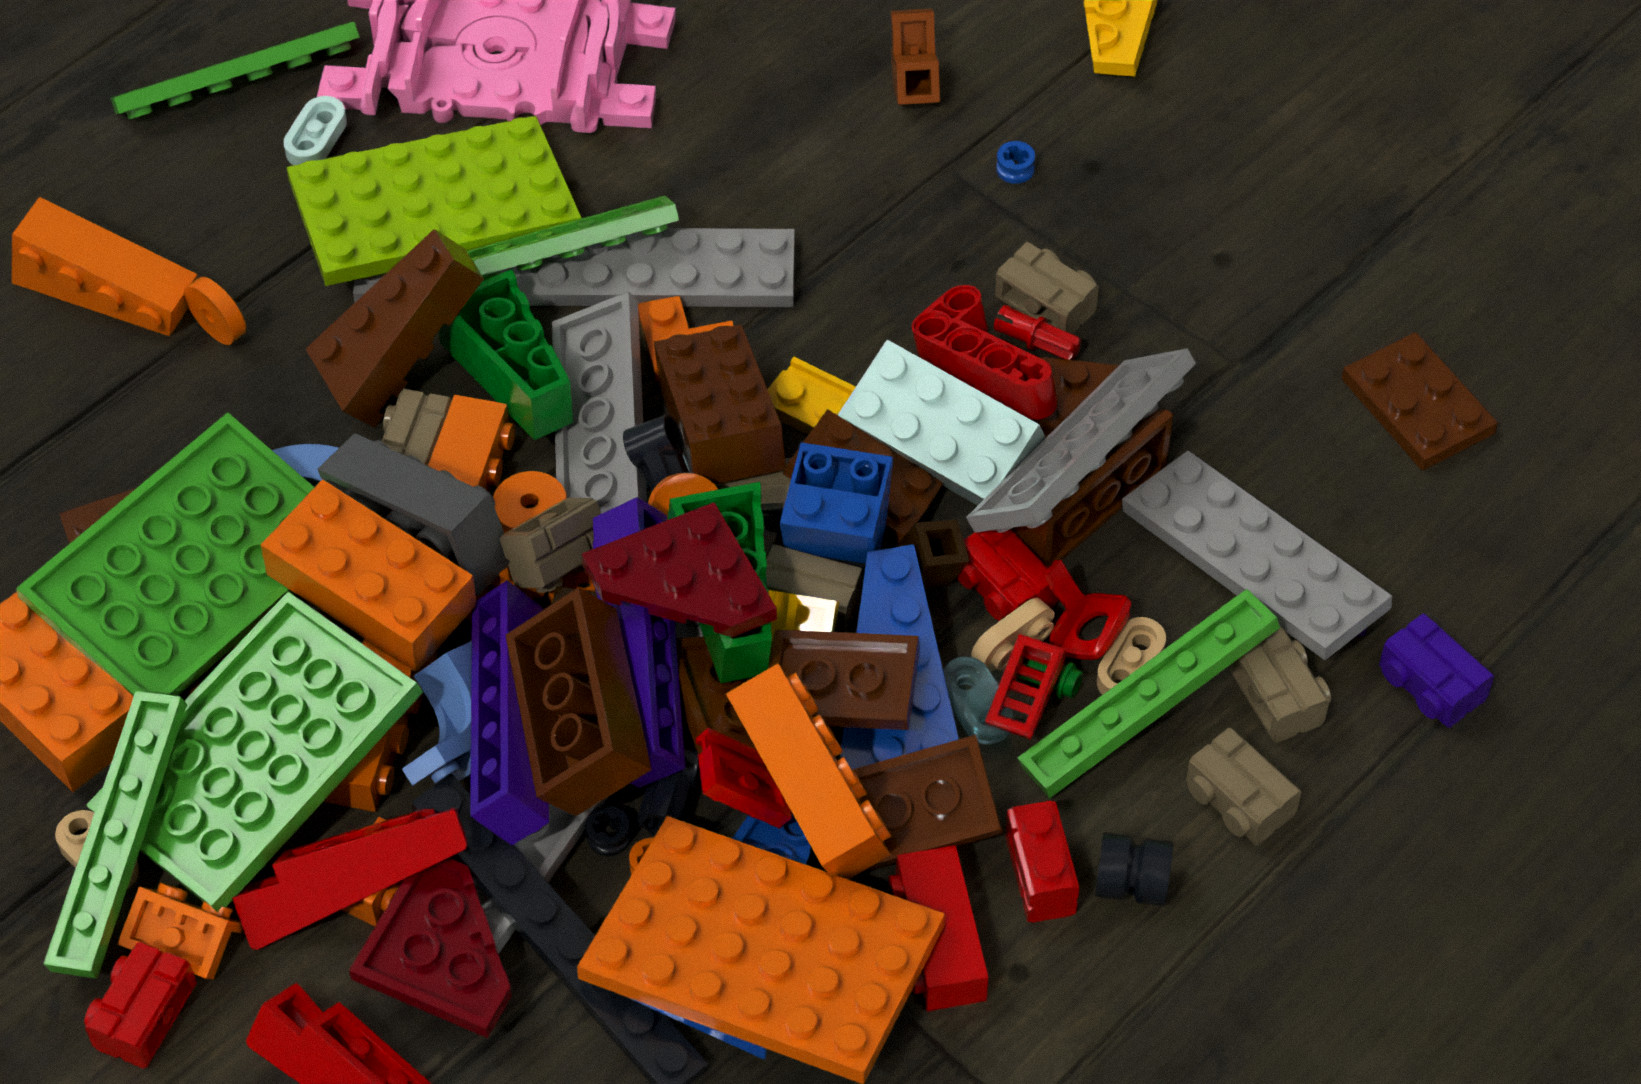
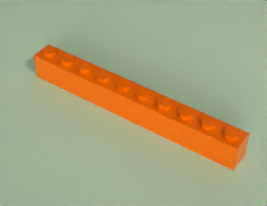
M454 395L428 466L438 471L445 470L451 473L457 480L473 487L481 486L488 492H490L491 486H498L503 470V461L501 459L504 450H511L515 438V424L509 422L507 404ZM366 639L362 643L415 682L417 680L414 675L434 662L437 656L436 650L424 665L415 672ZM423 693L323 802L372 812L377 811L382 795H388L391 791L394 781L393 763L396 754H403L406 749L409 736L407 723L411 713H418Z

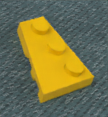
M1084 0L1094 73L1122 76L1136 75L1158 0Z

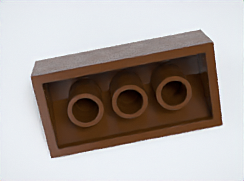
M1167 409L1156 410L1152 415L1140 420L1131 429L1133 432L1131 437L1125 442L1114 446L1105 455L1106 462L1098 469L1087 473L1078 483L1080 485L1079 489L1070 497L1061 500L1051 510L1053 515L1048 521L1035 528L1019 526L1013 527L1011 530L1047 567H1050L1055 560L1066 558L1123 508L1122 498L1166 467L1173 414Z

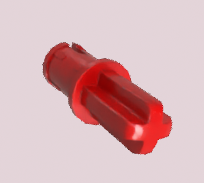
M1004 305L998 314L1013 321V323L1010 324L995 318L994 330L996 332L1004 333L1026 343V347L1029 350L1034 351L1038 348L1066 360H1073L1080 351L1081 339L1078 336L1048 324L1047 318L1043 316L1036 319L1011 308L1009 305Z

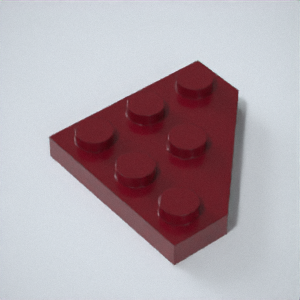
M715 502L582 553L583 567L602 601L619 606L625 601L648 608V614L686 624L688 619L714 626L715 633L729 637H735L777 620V607Z
M446 858L403 880L349 969L351 980L486 1038L489 1037L512 997L511 987L501 964L487 918L475 890L469 867L451 858Z

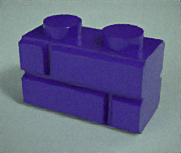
M1424 613L1410 622L1405 629L1402 628L1387 639L1379 663L1384 677L1390 684L1395 687L1402 686L1416 699L1418 708L1425 716L1430 719L1437 718L1447 728L1452 727L1464 718L1468 712L1470 713L1485 702L1489 696L1494 675Z

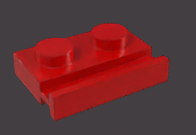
M709 727L696 737V744L702 746L703 750L698 755L704 795L776 828H780L792 818L788 804L756 749Z

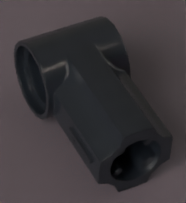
M665 414L625 429L623 432L626 454L635 467L642 468L651 493L664 478L676 473H689L682 456L684 450L683 436L677 422L671 415Z
M684 743L685 769L652 782L646 787L637 820L638 826L647 830L651 835H656L667 816L683 821L692 789L697 790L701 781L698 752L695 745Z

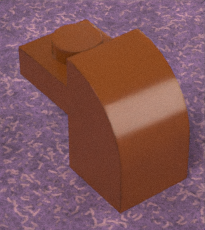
M933 9L891 11L892 75L898 105L940 102L939 60L935 54Z

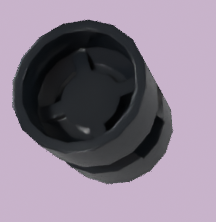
M1103 832L1095 897L1122 901L1128 894H1133L1137 903L1165 907L1173 842L1146 838L1141 845H1135L1131 836Z

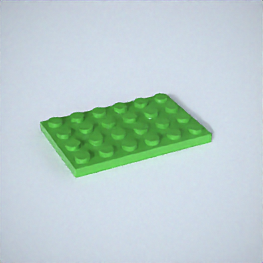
M227 412L16 588L17 595L60 636L120 683L133 696L135 691L179 696L235 647L287 592L295 594L267 575L261 544L314 489V486Z
M287 592L184 701L187 707L140 851L200 900L211 906L216 912L221 907H227L233 900L232 898L242 891L423 693L417 682L293 594ZM102 789L86 804L94 813Z

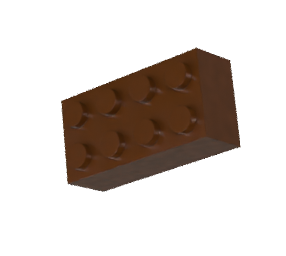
M742 324L719 326L710 331L690 335L678 334L668 339L654 341L659 386L668 412L675 419L681 430L684 441L683 455L690 473L701 475L712 483L719 484L785 470L782 426Z
M578 587L505 635L536 797L574 816H578L652 770L617 609Z

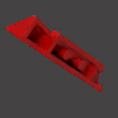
M456 808L435 813L434 809H422L284 851L272 864L276 875L249 882L237 896L232 898L249 946L254 950H258L465 850L467 838Z
M297 983L262 1004L246 1038V1044L250 1049L300 1084H431L343 1004L338 1002L322 1012Z

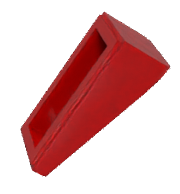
M1019 634L986 717L985 724L1031 740L1066 659L1065 649ZM1028 659L1047 666L1045 673L1023 666L1024 660ZM1021 675L1041 682L1039 689L1016 682L1017 676ZM1014 691L1034 698L1033 705L1031 706L1008 698L1010 692ZM1007 707L1027 714L1026 723L1001 715L1003 708Z

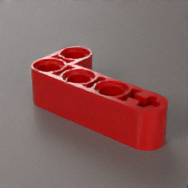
M959 285L949 289L912 322L911 327L919 358L1028 419L1040 420L1046 418L1057 409L1058 398L1050 364L987 333L988 325L982 297L976 287Z

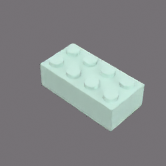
M886 340L838 414L844 420L942 481V486L977 506L1046 438L1040 425L889 340Z

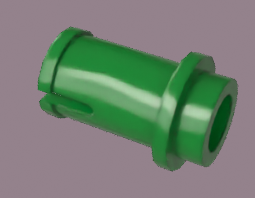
M1025 659L1023 666L1044 673L1047 668L1043 664ZM1071 662L1067 666L1063 664L1053 689L1056 692L1057 698L1064 699L1067 696L1073 699L1076 696L1083 680V672L1077 670L1076 664ZM1018 675L1019 679L1028 680L1037 685L1041 684L1039 681Z

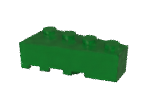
M510 269L481 282L450 326L443 324L439 329L440 344L496 402L507 404L508 414L534 440L573 423L570 380L552 345H548L539 320H535L525 293L519 290L517 278L513 270Z
M761 482L669 499L668 520L715 502L769 594L766 578V552H764ZM771 622L735 637L715 633L714 626L699 623L720 683L755 677L768 669L772 643Z

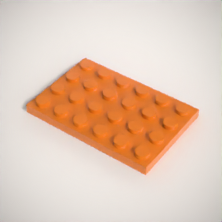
M667 816L579 962L577 974L578 979L864 1084L945 926V913L837 875L831 877L828 872Z

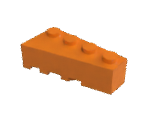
M41 197L37 199L12 234V284L167 336L171 335L189 308L184 297V290L197 280L198 274Z

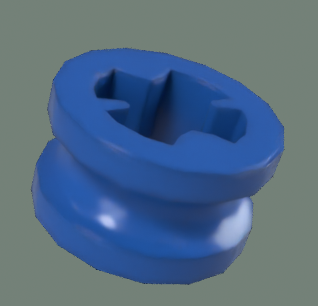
M1021 141L1004 143L997 152L996 170L998 176L1005 182L1012 184L1028 181L1034 173L1035 151L1030 145Z

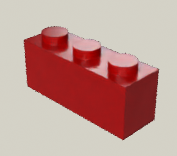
M956 845L897 855L896 875L888 877L890 894L945 913V926L913 987L914 994H923L927 1012L987 1001L989 977Z

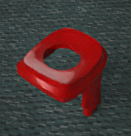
M1055 560L1043 572V576L1049 584V589L1064 605L1066 610L1051 631L1049 642L1051 645L1065 649L1066 657L1080 660L1099 659L1111 648L1129 620L1131 600L1125 595L1092 593L1084 595L1072 579L1062 560ZM1096 616H1108L1102 633L1098 638L1086 641L1079 639L1080 629L1088 620Z

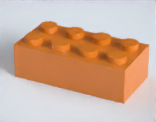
M323 479L261 544L268 576L415 672L424 665L476 606L474 577L472 574Z
M16 592L0 604V721L74 792L112 762L134 696L60 636L18 597Z
M776 664L726 693L819 862L831 877L837 875L849 880L891 855L884 843L886 839L891 837L890 832L870 801L866 800L861 803L860 798L867 795V792L845 757L839 760L836 759V756L843 753V750L821 715L819 714L813 718L812 715L820 710L796 672L788 677L781 666Z

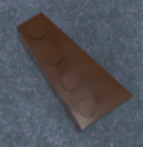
M433 229L306 348L307 353L342 411L374 428L384 416L380 410L390 396L393 394L398 397L408 383L404 377L417 359L420 357L425 360L434 348L432 343L443 324L450 326L484 279L465 248L437 230Z

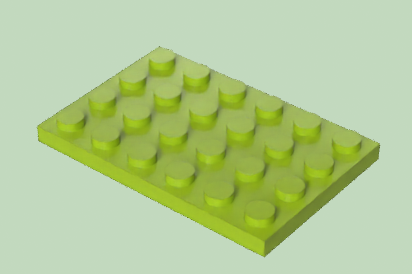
M536 116L515 118L498 124L476 126L459 132L432 135L425 139L393 143L386 147L361 152H349L342 156L318 161L311 160L287 167L288 180L325 286L387 273L433 229L459 244L467 251L581 219V215Z

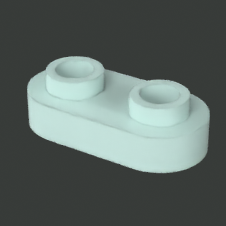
M319 96L305 104L284 138L286 157L292 165L327 158L347 124L345 108L339 99L332 96Z

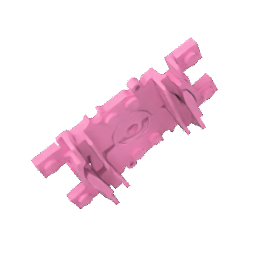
M347 0L348 6L370 9L369 19L374 49L372 54L368 55L366 68L324 65L317 97L332 96L339 99L345 109L361 110L364 114L375 115L381 87H386L398 98L402 113L424 114L432 109L434 120L440 123L449 122L454 116L453 110H456L463 117L506 119L507 121L517 118L520 114L531 113L537 117L540 125L545 122L571 123L573 131L582 133L595 132L598 127L599 118H603V125L651 128L656 102V86L617 84V75L627 44L662 49L668 48L676 21L675 8L632 3L631 0H601V2L600 0ZM494 51L502 52L500 54H491Z

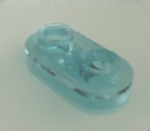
M958 657L951 660L945 666L943 673L951 708L969 736L976 735L979 743L995 744L1004 740L1009 735V732L981 724V722L986 720L999 686L989 669L982 661L973 657ZM967 684L972 686L973 688L969 690L960 689L958 686ZM1004 707L1001 715L1013 719V710Z

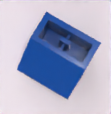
M801 442L780 520L784 547L816 556L866 564L867 552L877 551L881 548L887 521L893 457Z

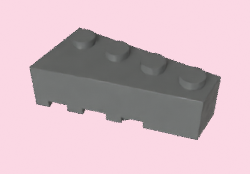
M356 433L317 469L321 479L472 574L474 577L475 595L477 597L499 576L500 572L508 567L510 561L505 558L499 539L504 534V531L494 508L496 503L492 495L483 487L468 485L457 480L451 473L445 470H435L424 465L412 455L404 456L391 450L379 440L371 441Z

